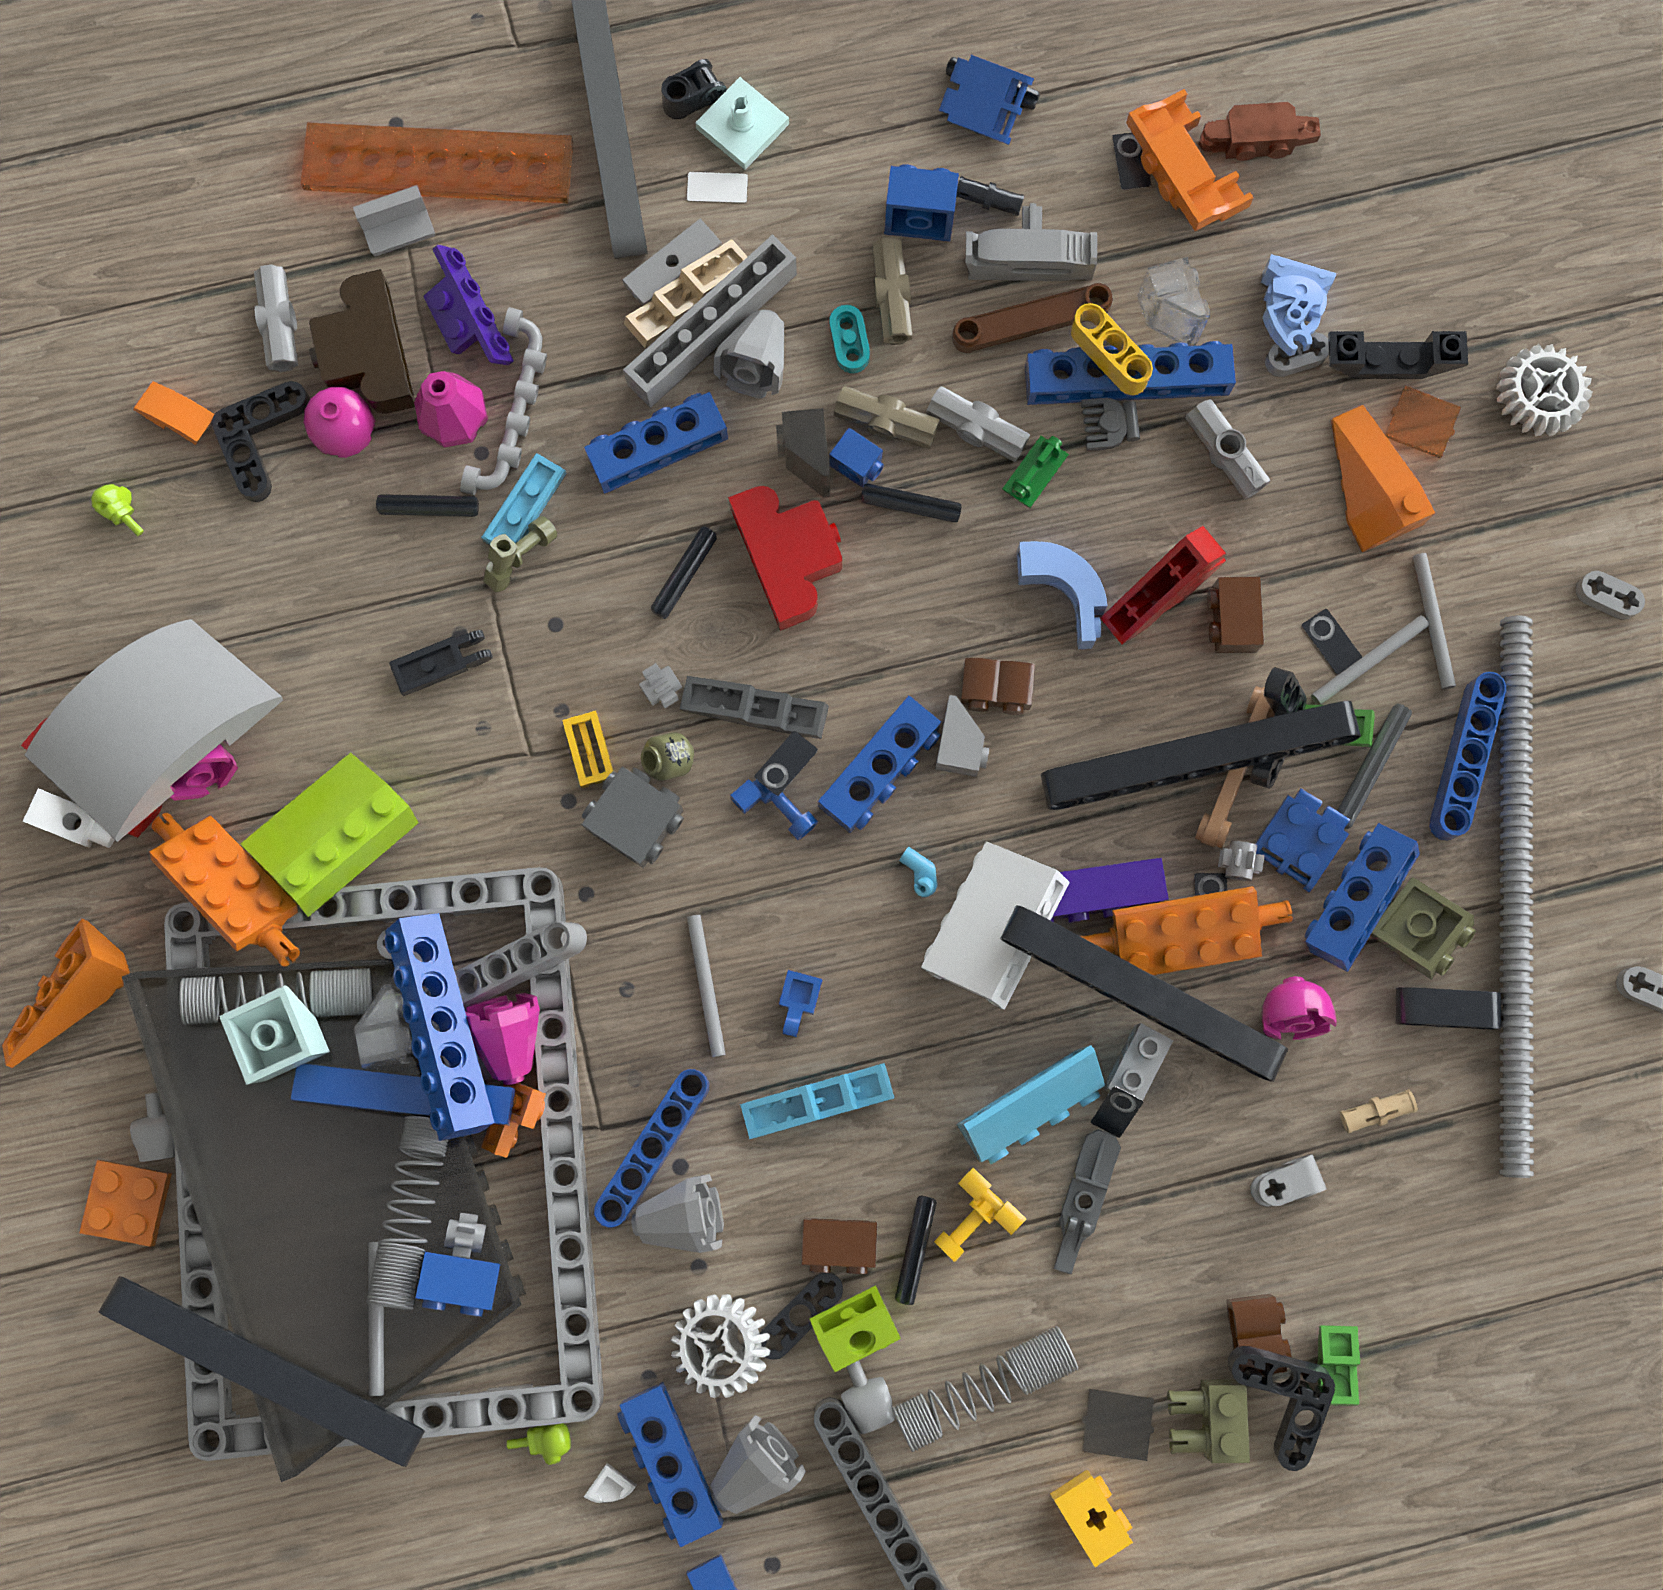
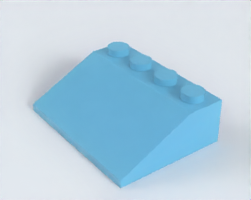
M1092 1045L1075 1050L956 1124L978 1161L988 1160L990 1164L995 1163L1009 1154L1006 1149L1007 1146L1017 1140L1021 1145L1029 1142L1039 1135L1036 1129L1047 1121L1050 1122L1051 1126H1054L1070 1116L1067 1109L1079 1102L1084 1107L1099 1098L1101 1095L1097 1090L1104 1087L1105 1083Z

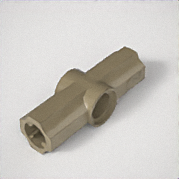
M886 237L873 242L872 254L876 277H874L876 307L880 309L883 343L899 345L912 340L911 315L909 311V305H911L910 282L908 274H905L901 240L894 239V237Z
M843 386L834 409V416L862 425L871 434L879 438L894 440L896 437L930 449L940 422L938 418L907 408L904 402L888 395L875 397Z

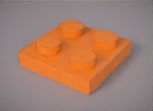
M97 1160L79 1233L149 1247L155 1246L172 1173Z

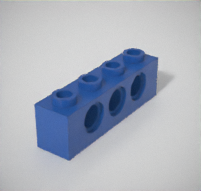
M708 392L703 395L697 393L687 397L683 404L672 409L664 407L657 410L651 418L642 422H629L621 428V431L610 436L606 434L600 435L592 439L589 443L590 445L585 446L584 449L605 494L728 440V433L711 393ZM686 421L695 424V427L690 431L678 429L679 425ZM653 435L664 437V440L658 445L647 443L648 439ZM622 449L633 451L631 456L626 459L616 457V454Z
M908 696L819 799L818 807L847 832L851 833L855 827L862 830L874 815L870 811L878 800L882 804L888 800L896 790V787L893 785L895 780L901 774L907 777L919 762L915 758L923 748L929 751L941 737V734L937 732L940 729L941 721L911 696ZM901 733L910 734L914 739V744L909 748H901L896 744L895 737ZM885 759L891 764L892 770L888 774L880 775L873 770L872 764L876 760ZM861 785L868 789L870 795L864 801H855L849 794L850 790L854 786Z
M1380 823L1377 824L1373 832L1368 831L1364 835L1359 846L1361 852L1355 861L1351 860L1347 863L1341 875L1342 883L1337 891L1332 890L1328 894L1323 904L1324 912L1319 920L1314 919L1310 923L1305 933V942L1310 953L1346 972L1351 968L1420 854L1417 841ZM1376 861L1387 863L1386 867L1381 871L1369 869L1370 865ZM1364 890L1369 893L1367 898L1362 901L1351 899V896L1356 891ZM1339 920L1351 922L1350 926L1344 931L1333 929L1334 924Z
M664 1382L623 1400L619 1405L621 1412L617 1413L624 1433L628 1434L631 1432L636 1443V1447L632 1448L639 1468L643 1469L646 1467L651 1478V1482L647 1483L654 1503L656 1505L661 1503L667 1517L663 1518V1524L671 1540L676 1538L681 1548L722 1528L724 1520L718 1506L712 1499L711 1490ZM650 1420L657 1421L663 1428V1435L658 1439L647 1437L643 1429L644 1423ZM663 1456L675 1458L678 1463V1470L672 1474L664 1473L659 1468V1459ZM680 1491L688 1492L692 1496L694 1504L688 1509H681L675 1504L673 1496Z

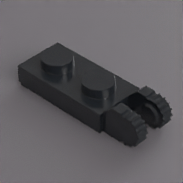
M474 630L456 638L452 636L390 661L389 664L400 693L403 696L409 695L466 672L468 668L477 667L491 660L493 656L489 649L480 650L466 657H463L460 650L485 639L483 631Z

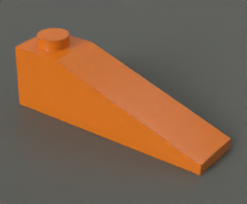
M1364 405L1332 418L1331 423L1336 455L1340 461L1342 474L1341 488L1345 494L1347 506L1345 511L1346 520L1362 553L1423 526L1435 514V511L1420 482Z
M81 919L61 944L55 954V957L60 959L50 978L43 975L37 986L40 988L36 995V1002L33 1006L27 1005L24 1007L2 1044L6 1066L13 1068L109 1000L117 989H121L127 982L130 971L124 953L87 920Z

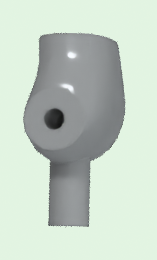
M160 1092L145 1094L147 1116L131 1122L130 1125L131 1139L138 1153L139 1162L175 1157L173 1114H162Z
M860 1361L847 1366L846 1368L854 1386L847 1389L840 1396L850 1419L856 1425L859 1433L866 1434L893 1422L895 1416L892 1410V1398L884 1378L877 1377L867 1380Z

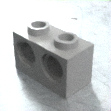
M1142 1023L1134 1025L1102 1089L1110 1092L1112 1087L1116 1086L1143 1100L1173 1040Z

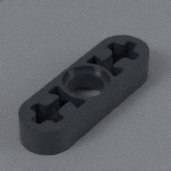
M832 1272L817 1274L761 1330L760 1335L764 1333H770L773 1336L777 1335L783 1329V1326L777 1324V1322L783 1318L786 1326L791 1331L797 1333L793 1339L787 1333L780 1342L783 1348L779 1351L776 1348H772L770 1354L765 1358L771 1360L782 1358L813 1328L811 1321L804 1326H797L792 1323L789 1314L794 1306L800 1304L807 1306L812 1318L832 1308L841 1299L843 1285L836 1274ZM820 1280H823L825 1283H828L830 1280L834 1281L833 1291L835 1296L832 1298L828 1295L823 1296L818 1301V1304L824 1308L817 1312L814 1304L803 1296L810 1292L813 1298L820 1291L818 1285ZM768 1340L761 1342V1347H765Z

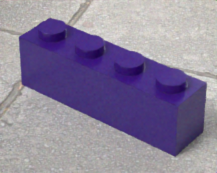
M1162 858L1060 872L1070 883L1050 921L1054 922V919L1068 917L1069 923L1084 922L1090 920L1089 914L1102 912L1104 918H1113L1112 910L1168 901Z

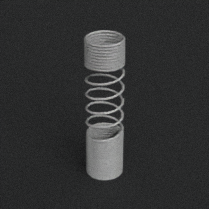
M364 968L363 970L312 971L310 973L311 1013L317 1018L319 1016L322 1018L323 1016L333 1017L334 1015L337 1017L338 1015L348 1016L349 1014L351 1016L353 1014H371V970ZM298 972L295 995L298 998L300 986L302 1003L307 1007L302 975ZM281 973L277 975L276 989L283 987ZM261 974L257 978L256 999L260 997V992L261 996L265 995ZM241 975L238 976L235 1009L239 1007L240 993L242 1004H246ZM207 976L205 978H182L180 982L179 1005L181 1021L184 1025L217 1023L220 999L222 1000L224 1013L228 1012L221 976L218 977V981L215 976L213 978L211 976L209 978Z
M421 1116L405 1117L399 1149L403 1153L423 1161H402L395 1164V1168L399 1172L420 1180H400L391 1183V1188L395 1191L419 1200H392L386 1203L390 1210L414 1219H391L382 1223L383 1227L387 1230L413 1239H384L378 1242L379 1246L377 1247L376 1261L372 1270V1280L370 1281L371 1284L367 1293L366 1302L368 1304L403 1310L414 1309L412 1306H414L413 1302H415L416 1287H418L417 1283H419L418 1279L420 1278V1268H422L421 1264L423 1263L425 1250L414 1246L397 1244V1242L426 1243L428 1241L423 1237L394 1229L386 1224H430L432 1222L428 1218L399 1210L390 1205L397 1203H436L435 1200L406 1192L394 1186L397 1184H440L437 1180L422 1177L398 1167L399 1165L410 1164L443 1165V1162L423 1156L444 1157L448 1139L439 1141L437 1131L433 1129L430 1118Z
M1055 1326L1052 1330L1049 1329L1045 1333L1042 1332V1335L1039 1334L1035 1338L1032 1337V1340L1029 1339L1025 1343L1022 1342V1345L1019 1344L1015 1348L1012 1347V1350L1006 1351L1005 1354L1011 1367L1002 1356L997 1355V1366L1007 1396L989 1369L980 1363L979 1370L990 1405L967 1373H962V1379L972 1413L954 1386L949 1381H945L947 1396L956 1424L936 1394L928 1389V1398L934 1417L921 1393L919 1396L916 1395L913 1399L910 1398L909 1401L906 1400L903 1404L900 1403L899 1406L893 1407L894 1415L911 1451H918V1448L921 1449L925 1445L928 1446V1443L931 1444L938 1440V1438H942V1429L932 1396L950 1424L959 1430V1419L949 1387L973 1421L977 1420L975 1406L966 1378L987 1409L992 1413L994 1412V1404L983 1369L1005 1401L1011 1404L1012 1399L1000 1360L1025 1395L1031 1394L1032 1391L1035 1392V1390L1041 1389L1048 1385V1383L1055 1382V1380L1058 1381V1378L1061 1379L1065 1375L1068 1376V1373L1071 1374L1075 1370L1078 1371L1077 1362L1060 1328Z

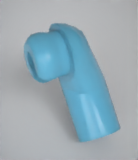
M908 847L899 861L914 871L915 893L920 897H928L936 891L938 885L936 867L930 860Z

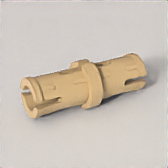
M1408 1089L1382 1099L1374 1097L1369 1099V1103L1345 1111L1342 1110L1340 1111V1118L1345 1131L1349 1134L1375 1124L1379 1126L1386 1125L1390 1119L1417 1112L1418 1107L1413 1093Z

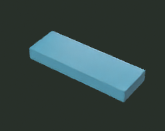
M536 453L482 535V540L490 545L496 536L506 534L516 543L529 533L528 525L540 516L567 474L565 469Z

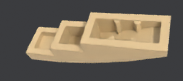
M731 239L681 269L679 278L654 292L652 301L627 315L624 325L644 348H647L748 256Z

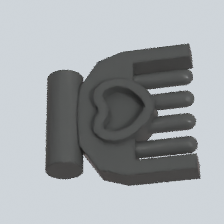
M1111 398L1081 400V408L1102 406L1100 408L1083 409L1082 413L1084 415L1103 413L1100 417L1084 418L1085 424L1097 423L1096 426L1085 427V432L1101 433L1099 435L1086 436V441L1106 440L1103 442L1087 443L1086 451L1115 448L1122 443L1125 435L1128 442L1140 440L1136 402L1126 401L1122 404V407L1117 400Z

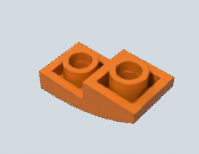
M153 381L133 409L162 429L168 427L194 445L203 436L215 415L187 397Z

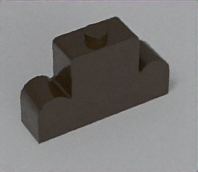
M378 269L346 278L340 286V297L347 310L314 317L309 321L314 347L310 348L309 352L314 368H319L321 378L328 388L345 387L351 390L361 387L367 402L378 413L388 414L414 408V392L386 277L382 270Z

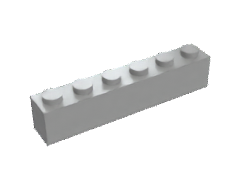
M772 234L623 369L627 385L651 408L714 351L752 312L758 311L797 275L796 257Z

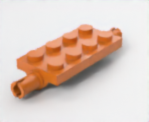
M162 814L166 823L158 816L153 821L151 828L165 843L149 851L151 861L237 952L245 946L253 944L262 948L265 947L283 967L290 965L286 957L293 963L300 955V950L282 933V926L286 920L298 913L297 904L211 815L186 830L173 819L171 814Z
M1251 886L1112 910L1114 924L1113 927L1108 929V932L1086 936L1080 935V937L1151 975H1158L1262 957L1260 936L1262 927L1292 923L1293 917L1289 916L1292 914V909L1288 900L1258 906L1257 891Z

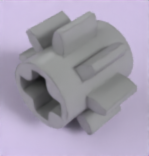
M655 663L642 671L646 680L639 683V686L652 706L661 702L664 708H667L679 700L675 692L681 689L682 686L669 666L660 669Z
M1231 841L1229 849L1223 848V850H1220L1218 867L1226 868V878L1238 881H1252L1253 873L1259 874V872H1262L1264 855L1256 854V844Z
M460 1213L459 1220L449 1219L444 1247L453 1248L452 1256L470 1259L471 1251L481 1253L486 1225L477 1224L478 1215Z

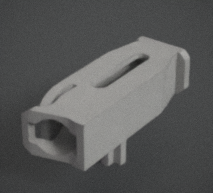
M1030 203L1029 206L1022 207V229H992L981 234L966 231L965 263L968 268V280H1092L1097 266V232L1083 233L1068 230L1042 229V206Z

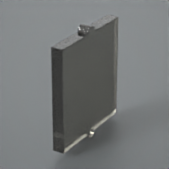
M1089 1388L1086 1416L1082 1417V1421L1085 1424L1082 1451L1147 1461L1150 1434L1154 1432V1427L1151 1426L1154 1398Z

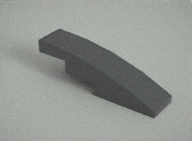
M687 676L680 704L681 711L787 734L796 731L801 736L822 739L829 705L825 702L794 698L788 693L755 689L752 685Z

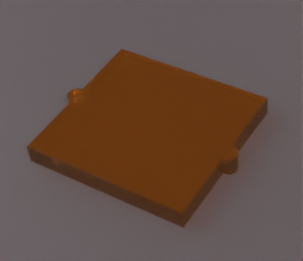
M1405 385L1397 406L1391 410L1393 416L1385 436L1388 439L1440 459L1443 456L1449 438L1455 434L1453 427L1461 407Z

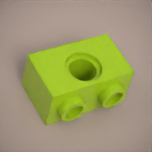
M876 1285L810 1318L817 1339L834 1372L901 1339Z

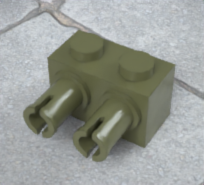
M1235 1379L1201 1380L1200 1391L1168 1390L1167 1400H1170V1402H1182L1167 1403L1169 1415L1202 1414L1203 1423L1202 1429H1169V1438H1172V1441H1169L1171 1454L1204 1453V1457L1211 1463H1250L1247 1388L1245 1385L1238 1383Z

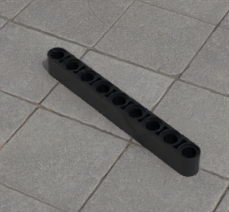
M1340 701L1056 767L1044 771L1040 776L1048 809L1061 810L1344 745L1358 740L1361 737L1352 702Z
M1019 905L1015 906L1000 940L1264 1080L1275 1081L1288 1052L1287 1047L1036 912Z
M122 1276L117 1278L98 1311L108 1319L400 1466L407 1467L425 1433L424 1429Z

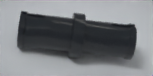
M960 176L956 198L982 204L983 209L989 210L992 207L1018 216L1024 195L997 188L996 183L990 182L987 185Z

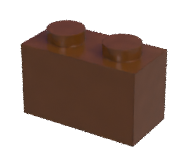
M1218 577L1207 593L1208 609H1213L1214 622L1209 624L1210 643H1215V653H1257L1264 645L1260 577Z
M804 1218L802 1265H809V1272L830 1273L831 1266L846 1267V1273L868 1274V1268H876L877 1221Z

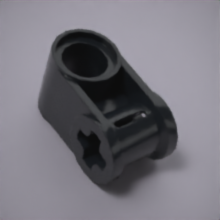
M708 59L698 60L690 67L667 77L663 81L661 88L664 113L668 117L683 119L705 106L714 104L726 92L725 84L718 81L712 72L713 66ZM675 95L682 96L680 99H673L671 97Z

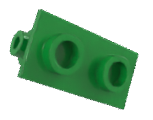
M1040 436L1002 490L1028 508H1031L1069 456L1068 453L1060 449L1062 442L1055 436H1051L1049 439Z

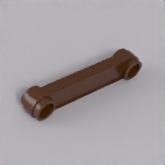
M1094 283L1090 286L972 317H965L955 324L952 342L960 352L971 353L976 350L1071 326L1076 311L1080 306L1092 303L1090 301L1092 297L1100 298L1104 304L1098 306L1108 313L1113 301L1112 292L1105 284ZM969 331L975 335V338L967 340L962 338L960 333Z

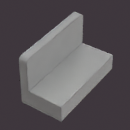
M417 185L353 207L370 252L374 257L435 236L432 222Z

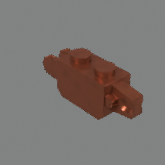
M1289 102L1234 105L1228 112L1225 120H1216L1215 122L1212 120L1211 122L1208 121L1207 124L1205 123L1198 145L1208 153L1210 151L1212 153L1225 152V159L1236 158L1239 161H1247L1254 157L1264 156L1279 159L1291 155L1296 146L1318 142L1321 136L1320 122L1318 117L1296 116L1295 107Z

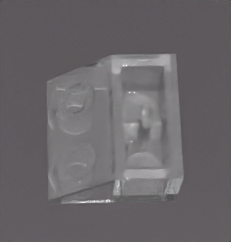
M1188 257L1148 267L1137 297L1147 327L1178 343L1196 346L1208 319H1210V309L1207 301L1201 299L1198 290L1200 286L1198 272L1195 268H1191Z
M392 983L383 985L354 1028L360 1062L364 1071H374L408 1063L407 1054L413 1053L409 1027L401 1028L400 1018H404L401 991L394 992Z

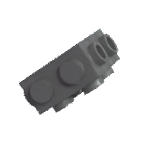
M622 766L618 773L612 771L606 778L602 789L605 790L597 802L592 800L582 814V818L585 820L581 825L585 830L644 868L648 862L653 864L658 859L664 848L660 844L668 833L673 835L680 827L684 819L681 816L683 809L677 803L680 797L665 787H662L660 791L648 784L651 778L635 767L630 772Z

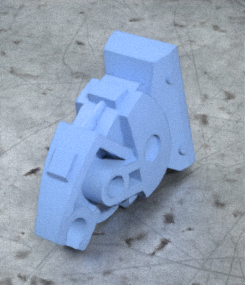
M1271 254L1261 279V283L1268 286L1264 296L1266 310L1262 319L1275 343L1287 355L1292 356L1295 355L1298 349L1293 341H1299L1303 345V351L1309 350L1312 344L1311 334L1315 332L1327 304L1326 295L1337 273Z

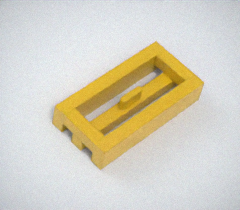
M592 711L562 720L581 788L605 781L614 770L598 713ZM588 721H592L606 771L600 773L586 726ZM574 725H579L593 776L586 777L572 727Z

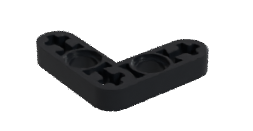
M289 381L224 407L213 416L212 427L236 486L241 494L250 501H263L269 496L272 489L271 480L252 435L304 413L310 397L298 382ZM294 392L298 396L296 397L297 403L291 405L289 394ZM277 399V401L280 403L278 405L281 407L282 410L279 412L275 404L272 402V400ZM260 404L268 405L270 412L266 418L261 420L253 418V410L256 406ZM243 412L250 422L248 425L245 424L244 418L241 416ZM232 419L234 422L233 430L228 432L225 429L227 426L226 420ZM240 447H248L251 452L248 460L242 463L235 462L233 459L234 452ZM251 471L253 476L259 481L257 484L258 490L252 491L249 488L251 481L245 472Z
M1277 667L1271 670L1265 683L1264 697L1273 710L1274 717L1305 710L1307 698L1294 673ZM1285 758L1254 765L1251 783L1270 789L1278 777Z
M1251 1346L1235 1348L1228 1357V1367L1238 1383L1290 1397L1273 1449L1283 1468L1289 1471L1303 1469L1311 1460L1336 1387L1334 1380L1329 1372L1318 1364ZM1248 1359H1251L1256 1368L1246 1367L1245 1371L1242 1372L1239 1364H1246ZM1287 1367L1291 1370V1374L1286 1381L1281 1383L1272 1381V1374L1276 1369ZM1300 1374L1305 1381L1300 1380ZM1320 1378L1323 1385H1316L1314 1390H1312L1307 1382L1316 1383ZM1310 1410L1314 1413L1310 1423L1306 1425L1295 1423V1417L1299 1412ZM1296 1443L1299 1452H1292L1290 1457H1288L1285 1451L1293 1450Z

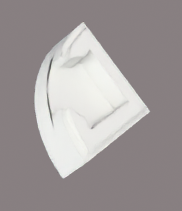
M606 1463L584 1497L596 1503L614 1502L628 1496L637 1484Z

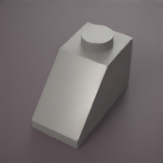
M949 695L935 769L976 777L979 767L986 769L989 748L983 747L985 736L957 696Z

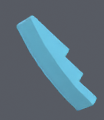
M885 1063L746 1102L740 1104L749 1139H753L894 1099L895 1097Z

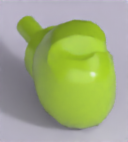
M109 484L101 486L93 492L91 503L97 513L112 521L115 525L124 522L137 536L144 532L130 517L134 509L130 506L132 496L127 488Z
M565 1423L531 1427L527 1430V1437L507 1440V1448L529 1447L531 1455H542L546 1464H556L561 1461V1456L566 1454L571 1448L570 1432Z

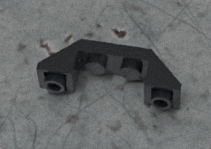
M1330 331L1328 333L1329 366L1353 379H1424L1468 365L1467 331H1432L1425 342H1364V331Z

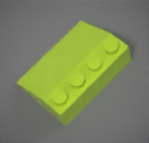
M350 752L240 844L309 917L419 822L410 806L383 779Z

